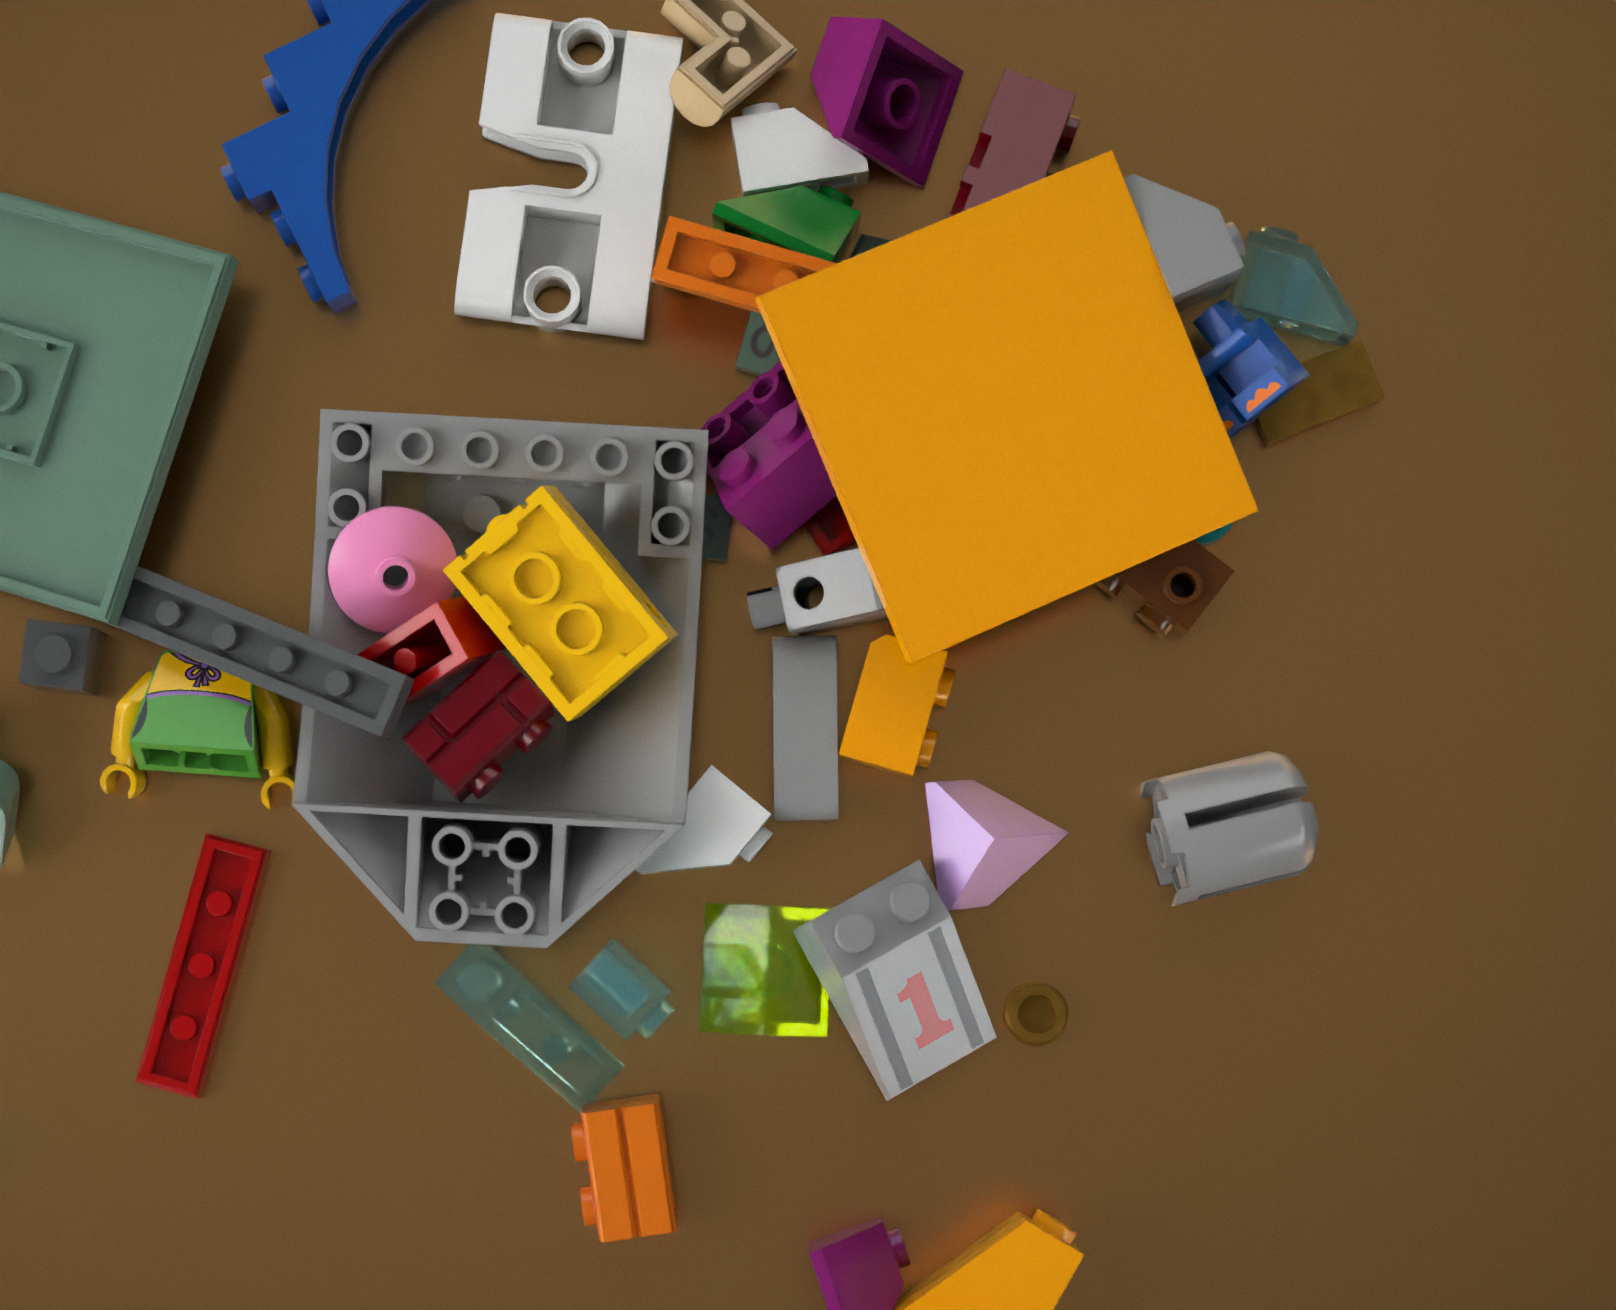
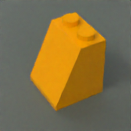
M1037 1209L1032 1219L1017 1211L899 1296L893 1310H1054L1084 1257L1080 1249L1072 1243L1077 1233L1072 1231V1228L1040 1209Z

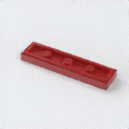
M206 833L135 1082L195 1099L201 1098L271 850Z

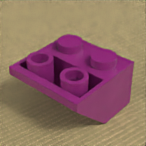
M781 361L768 372L758 376L745 392L724 410L710 417L700 429L709 430L707 472L726 511L772 550L837 496Z

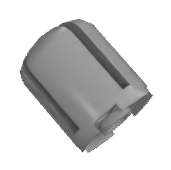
M1266 751L1147 780L1140 784V799L1151 796L1153 799L1155 818L1151 819V831L1145 832L1159 883L1161 886L1173 883L1177 890L1171 904L1172 906L1297 876L1310 867L1317 851L1319 823L1314 804L1302 802L1301 796L1307 795L1309 792L1303 773L1286 755Z

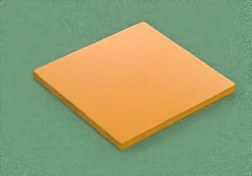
M1112 150L755 298L907 663L919 661L1259 511Z

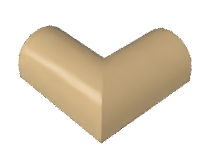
M666 0L661 9V15L700 49L676 68L669 86L671 98L677 110L684 118L698 126H713L788 64L798 50L743 0Z

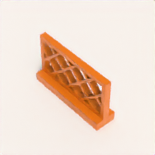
M669 216L651 275L652 283L761 314L755 300L756 297L837 263Z

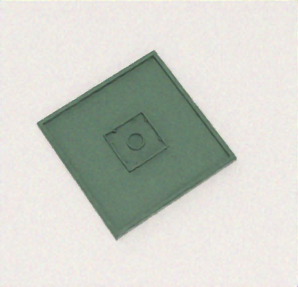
M0 191L1 591L114 626L118 625L239 264L238 259L230 254Z

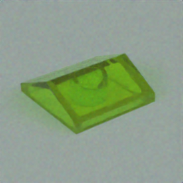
M705 903L699 1031L827 1038L829 996L792 931L830 909Z

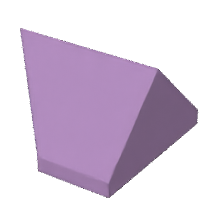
M974 779L925 783L937 890L947 910L989 906L1069 834L1064 829Z

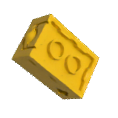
M541 485L525 499V502L528 504L527 506L519 504L510 513L494 517L488 523L485 534L465 550L467 554L459 555L443 569V572L567 722L584 715L679 634L555 485Z

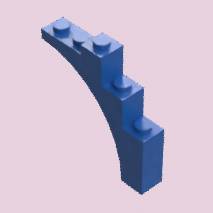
M307 0L319 26L329 21L332 23L263 55L272 75L261 79L277 113L280 114L288 109L290 112L221 144L230 163L221 167L220 170L236 202L247 198L258 215L277 205L280 206L279 209L271 212L270 215L286 247L298 243L307 264L298 268V273L312 301L316 303L325 299L334 314L358 304L341 260L334 217L336 159L347 115L373 64L397 32L433 0Z

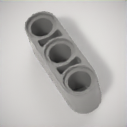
M836 635L772 636L774 821L838 820Z

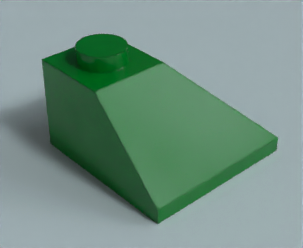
M803 185L718 201L712 212L713 228L839 263L844 260L859 229L861 212L852 208L854 204L852 198L834 188L821 185L817 192Z

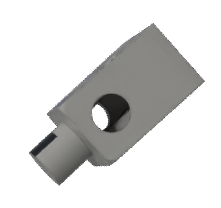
M859 548L776 568L778 585L747 592L748 609L755 629L786 623L789 632L805 636L888 619ZM822 585L824 589L823 599L818 606L811 607L809 595L815 587Z

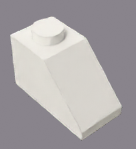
M759 103L744 108L742 116L731 118L732 137L743 197L803 185L817 192L821 185L836 190L868 185L869 168L867 158L833 138L830 132L794 107L779 109L778 103Z
M711 765L687 795L685 825L635 870L640 874L732 866L739 856L750 863L773 835L765 827L772 814Z

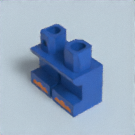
M1227 299L1213 304L1193 322L1213 348L1201 359L1195 351L1194 353L1230 440L1310 376L1262 317L1248 322L1242 313Z

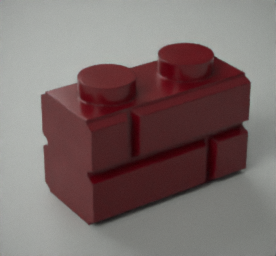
M496 649L404 735L402 739L411 754L434 775L457 801L462 803L471 793L477 799L488 794L505 775V770L501 765L518 749L524 754H528L539 746L552 731L553 726L548 721L555 713L548 698L500 650Z

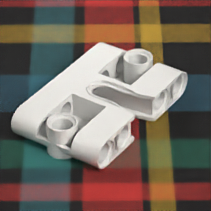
M496 12L491 33L479 126L483 127L482 137L538 159L579 165L586 170L587 177L580 186L574 189L531 184L469 190L455 292V315L534 325L548 333H561L565 330L644 340L652 287L651 275L655 265L676 109L671 98L669 86L676 68L682 64L684 38L609 29L601 21L590 17L578 18L565 23ZM582 42H592L599 45L603 49L604 54L598 62L592 65H581L571 59V50ZM549 286L564 288L571 296L568 306L558 313L549 314L543 312L535 304L537 295Z

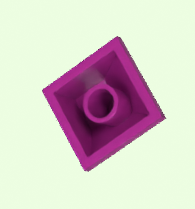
M831 16L810 76L832 137L916 187L925 186L964 71L884 19Z
M882 1217L808 1242L809 1255L828 1310L894 1309L904 1286L899 1269L911 1265L899 1227L886 1232Z

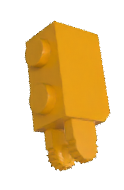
M885 634L871 642L838 758L910 779L914 774L916 765L928 768L938 731L927 728L933 704L946 706L956 671L944 667L948 651L941 650L914 663H907L895 636Z

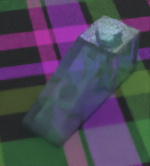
M469 944L434 982L482 1029L580 1113L583 1105L592 1103L625 1067L616 1056L496 945Z

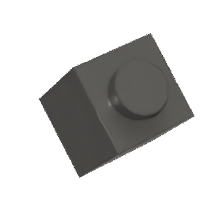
M27 619L18 683L40 690L98 696L107 634L91 626Z

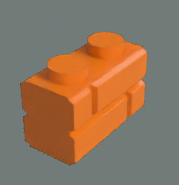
M648 1094L583 1105L581 1111L582 1122L571 1123V1135L576 1162L588 1160L591 1186L580 1187L581 1207L585 1226L597 1224L599 1242L631 1239L636 1236L645 1237L677 1231L678 1218L660 1094Z

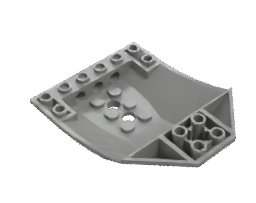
M320 409L309 636L357 655L389 634L372 631L350 619L337 604L329 584L328 562L333 544L344 527L357 516L372 509L386 506L408 507L420 511L431 517L444 529L458 557L459 555L467 554L465 550L485 534L488 523L494 517L510 513L519 504L527 506L528 504L525 502V499L541 485H555L679 634L581 717L567 722L551 702L555 715L548 721L553 728L546 739L528 754H524L518 749L501 765L505 770V775L488 794L477 799L471 793L462 803L457 801L434 775L411 754L402 737L467 676L403 707L390 740L302 704L293 802L291 804L415 941L548 948L685 825L695 691L709 430ZM399 565L390 566L384 572L383 580L389 585H399L405 581L407 570ZM455 587L451 598L463 596L458 588ZM508 649L503 651L502 653L543 693Z

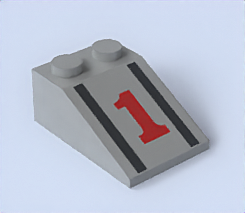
M920 860L792 931L886 1101L997 1038L952 917Z

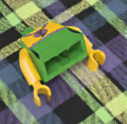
M166 651L159 656L155 669L144 673L117 702L110 749L111 754L116 756L115 764L108 766L100 777V786L106 794L115 791L116 776L120 770L125 772L130 778L128 798L131 799L139 796L146 787L147 776L144 770L261 778L262 767L269 769V778L261 788L260 795L262 803L268 809L272 808V798L270 795L272 784L283 782L289 785L292 793L294 792L295 777L288 773V767L294 763L290 719L276 693L178 652Z

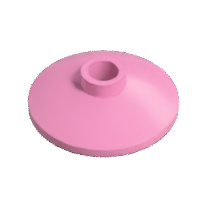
M379 507L357 516L344 527L336 538L328 562L329 584L337 604L350 619L372 631L390 633L435 602L452 597L456 586L443 572V569L456 559L457 556L447 533L428 515L408 507ZM399 565L407 570L405 581L395 586L387 584L383 580L384 572L390 566Z

